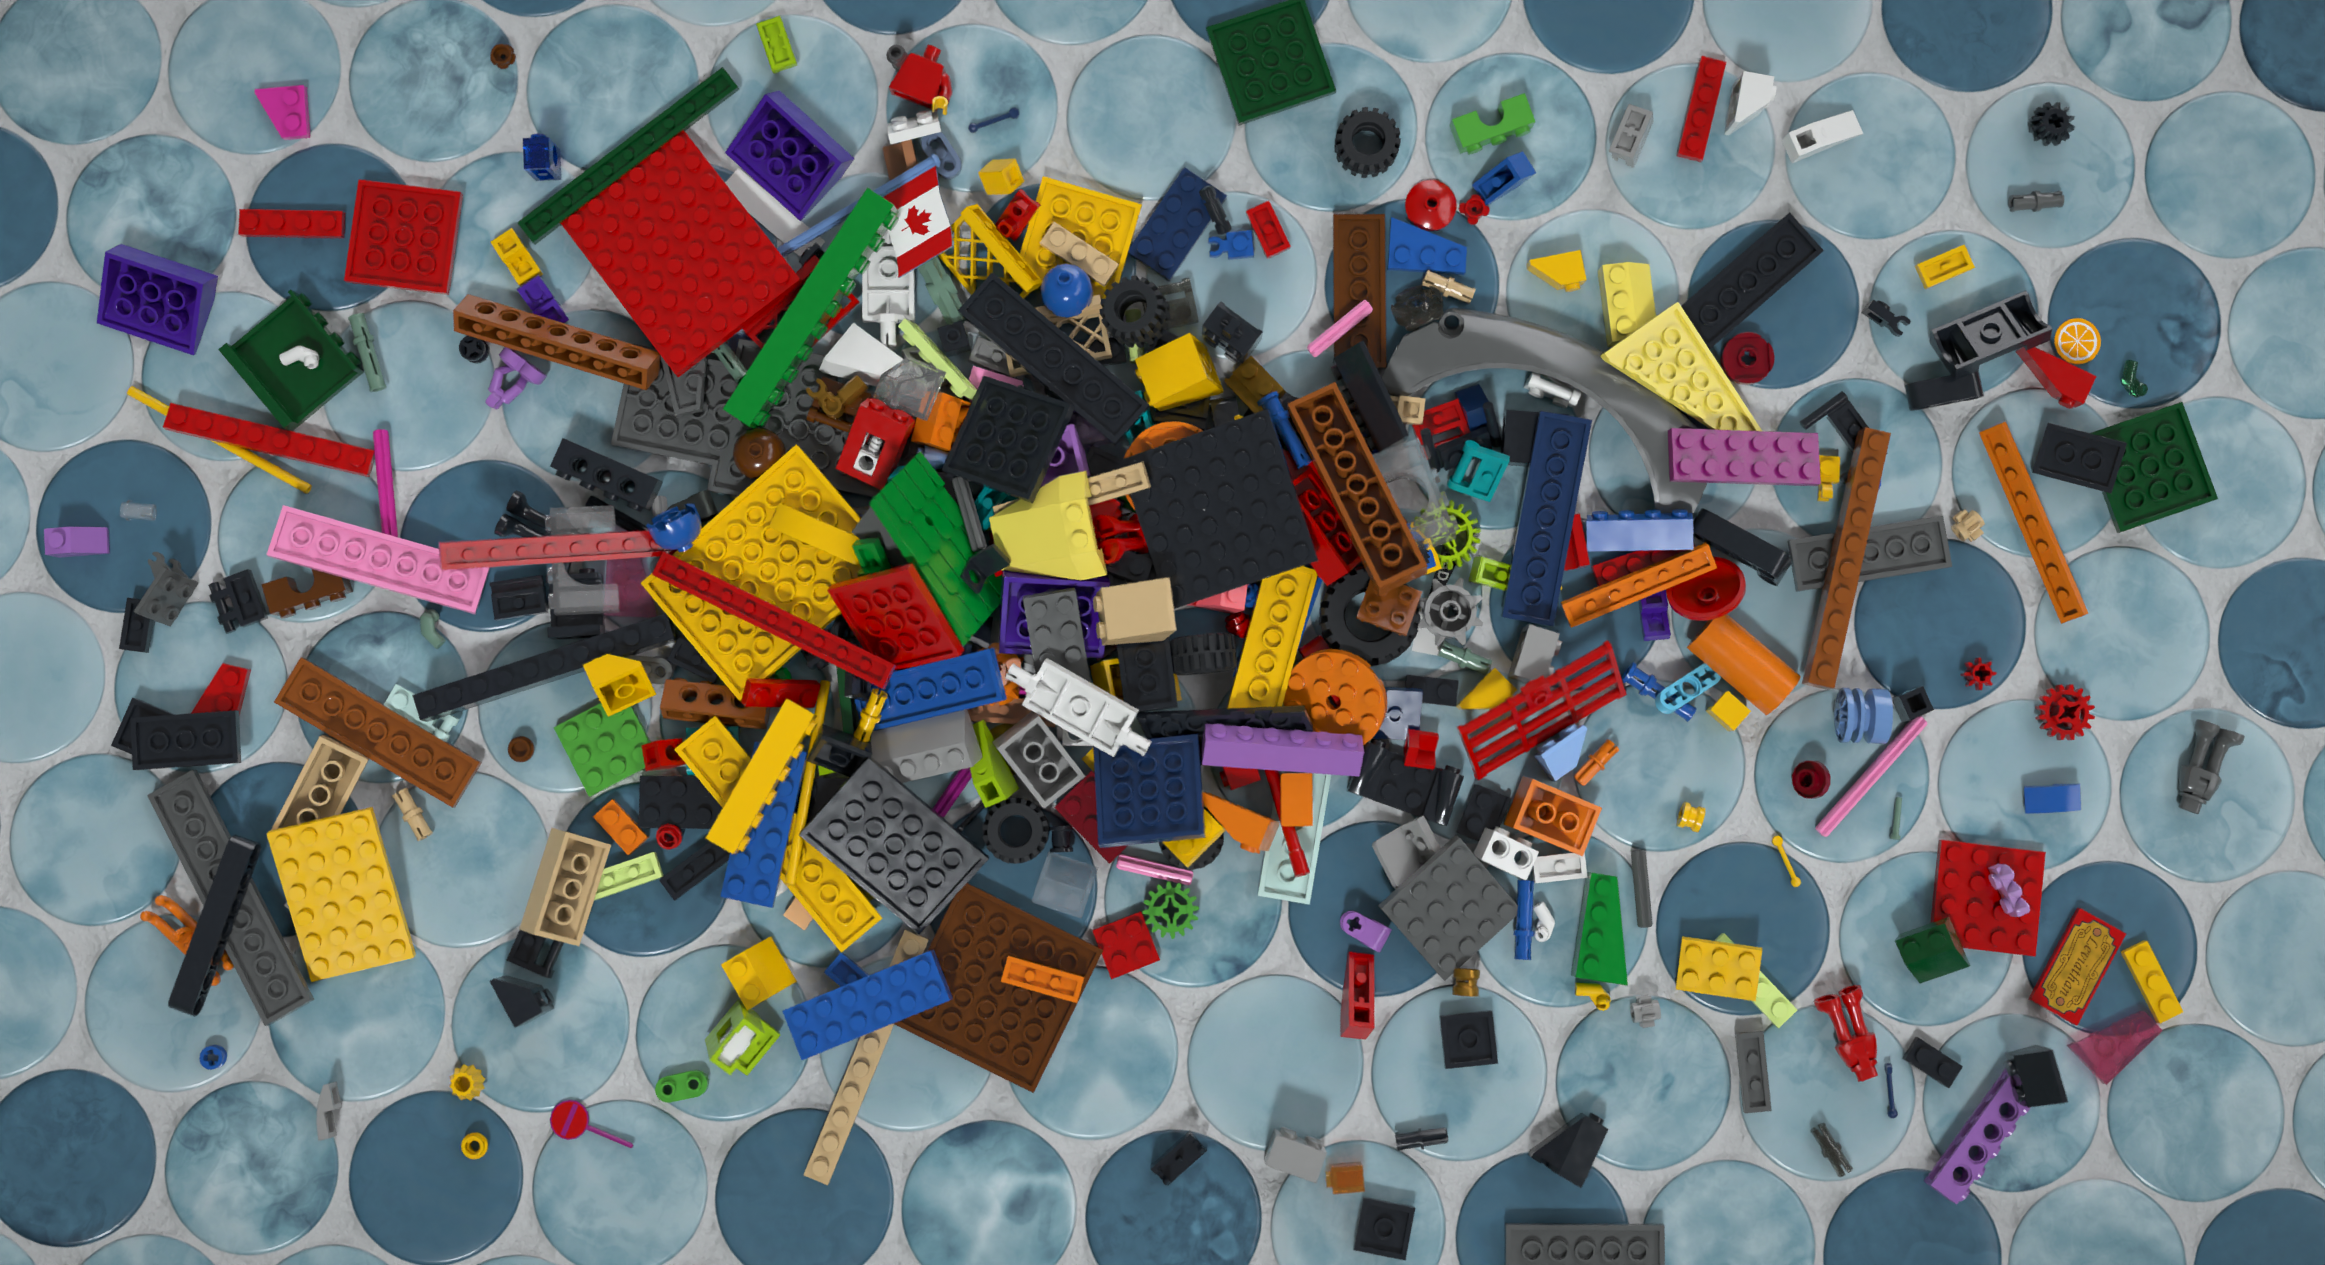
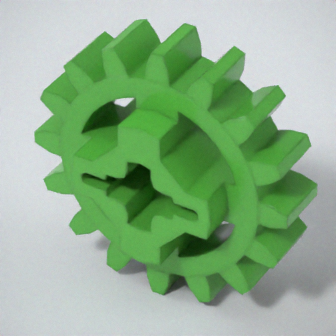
M1167 881L1166 888L1164 889L1158 884V892L1155 893L1150 890L1148 893L1152 899L1144 900L1143 902L1149 906V909L1142 911L1143 914L1150 917L1145 923L1154 924L1151 930L1153 933L1158 929L1161 930L1162 938L1166 935V932L1170 933L1172 939L1175 938V932L1178 931L1184 936L1185 927L1193 929L1190 921L1198 920L1193 911L1199 910V906L1192 905V902L1197 898L1196 896H1188L1190 888H1186L1184 891L1180 890L1181 883L1179 882L1175 888L1171 886L1170 881ZM1165 893V901L1160 906H1154L1156 899ZM1174 893L1180 894L1187 904H1180L1176 901ZM1169 897H1171L1173 906L1179 909L1178 912H1174L1172 923L1168 913L1163 912V908L1168 907ZM1188 914L1186 920L1177 926L1176 920L1180 915ZM1154 916H1162L1167 921V927L1159 924Z

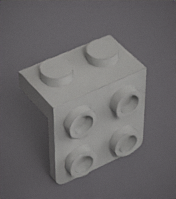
M1424 815L1404 823L1372 843V847L1395 889L1441 849Z

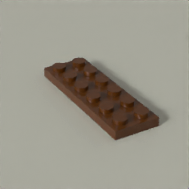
M1333 214V324L1363 300H1366L1373 308L1368 316L1334 342V358L1357 343L1364 341L1376 368L1386 369L1385 214Z

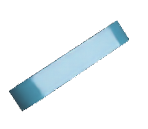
M1704 663L1662 690L1655 698L1656 707L1664 714H1671L1719 682L1721 676ZM1709 672L1711 677L1700 683L1699 678ZM1683 682H1689L1693 686V694L1684 692L1682 688ZM1676 693L1678 698L1666 704L1664 700Z

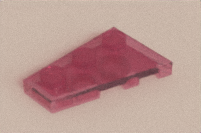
M641 558L607 560L604 616L641 618L657 616L652 596L641 585V582L647 578Z
M2139 1011L2067 1046L2103 1084L2107 1085L2163 1030L2145 1011Z

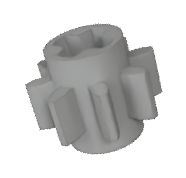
M1636 996V1003H1630L1633 1023L1639 1022L1640 1027H1654V1020L1661 1019L1658 1000H1651V996Z

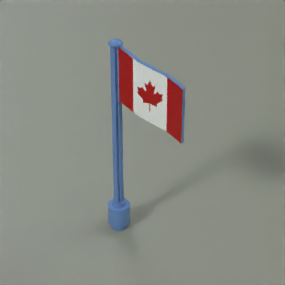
M931 154V157L874 190L875 193L892 203L899 212L897 214L899 220L892 231L888 229L897 256L898 278L953 247L951 224L940 195L937 166L939 168L941 162L935 154ZM859 200L776 249L784 258L846 221Z

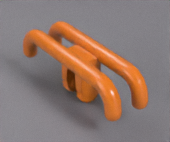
M159 895L155 898L156 905L168 909L186 927L175 931L165 920L151 911H143L140 914V918L154 925L186 955L197 922L174 900L167 896ZM224 950L221 961L223 962V968L229 971L234 968V965L227 951ZM216 971L211 986H217L221 982L218 971Z

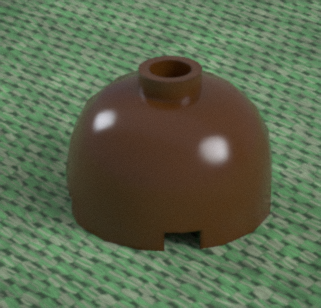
M763 428L745 431L738 437L733 449L736 467L743 475L752 480H757L786 454L784 444L778 435Z

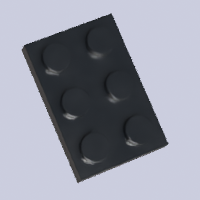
M2048 423L2032 473L2111 494L2127 443Z

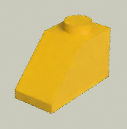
M1581 250L1531 259L1526 264L1529 272L1557 290L1565 289V292L1581 289L1580 286L1587 280Z
M1493 668L1456 707L1459 710H1490L1504 702L1505 699L1513 697L1517 689L1496 668Z

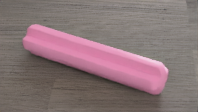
M1366 300L1360 302L1307 346L1309 353L1313 357L1320 355L1368 316L1373 310L1372 306Z
M1124 854L1118 856L1116 867L1120 870L1176 883L1179 882L1184 885L1192 883V870Z

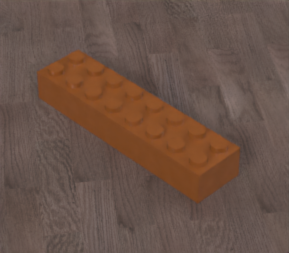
M1336 382L1288 403L1289 416L1378 595L1380 596L1427 574V564Z

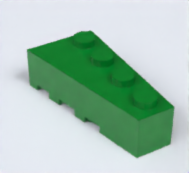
M1587 872L1588 878H1585L1571 976L1628 986L1618 877Z

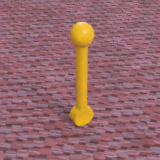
M1774 836L1772 844L1777 846L1791 877V885L1798 887L1801 884V880L1796 877L1782 846L1783 839L1780 836Z

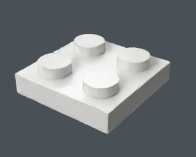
M931 110L920 111L916 113V117L908 119L906 116H899L891 119L892 123L887 124L890 144L941 132L937 111L933 113Z

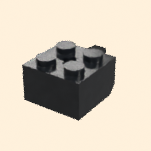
M1222 301L1215 307L1202 325V335L1205 336L1203 340L1213 348L1219 346L1225 351L1224 355L1234 363L1238 361L1243 363L1248 359L1262 340L1263 331L1255 328L1229 309Z

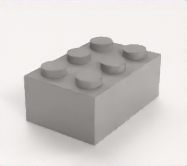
M1033 711L992 742L1043 808H1046L1085 777L1043 720Z

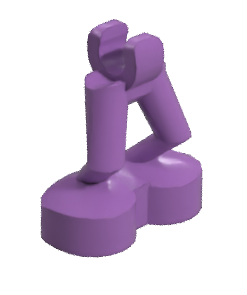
M504 347L499 354L506 366L495 368L488 388L491 394L485 401L489 407L499 409L503 403L510 404L525 389L528 382L540 385L547 377L545 373L528 362L522 355L507 347ZM512 371H518L521 376L516 384L506 391L501 389L503 375Z

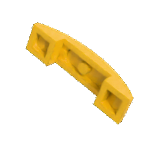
M779 503L769 525L770 528L861 567L852 548L853 543L856 540H860L857 536Z

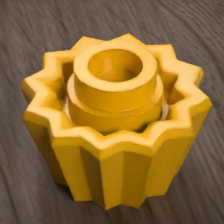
M463 1064L461 1068H455L454 1074L449 1076L451 1081L449 1087L453 1089V1095L458 1096L460 1100L468 1099L471 1101L473 1097H479L480 1091L485 1089L483 1082L486 1078L481 1075V1070L476 1069L474 1065L467 1066Z

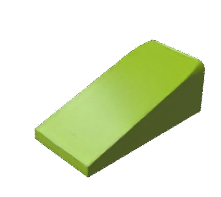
M1482 556L1474 557L1468 581L1506 591L1510 564Z

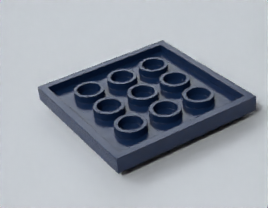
M1198 734L1147 739L1152 742L1144 756L1124 744L1119 747L1114 757L1093 746L1098 845L1100 848L1206 838Z

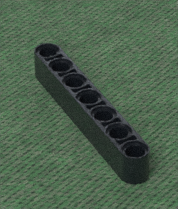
M233 835L229 839L168 1001L169 1008L194 1017L201 1012L260 856V843L238 835Z

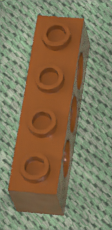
M675 678L673 680H665L660 710L664 719L707 723L716 716L724 725L767 730L771 707L739 708L737 705L741 701L737 699L726 685H715L709 681L696 683L689 682L683 678ZM688 697H697L692 702L685 701ZM716 699L723 700L718 705L711 704Z

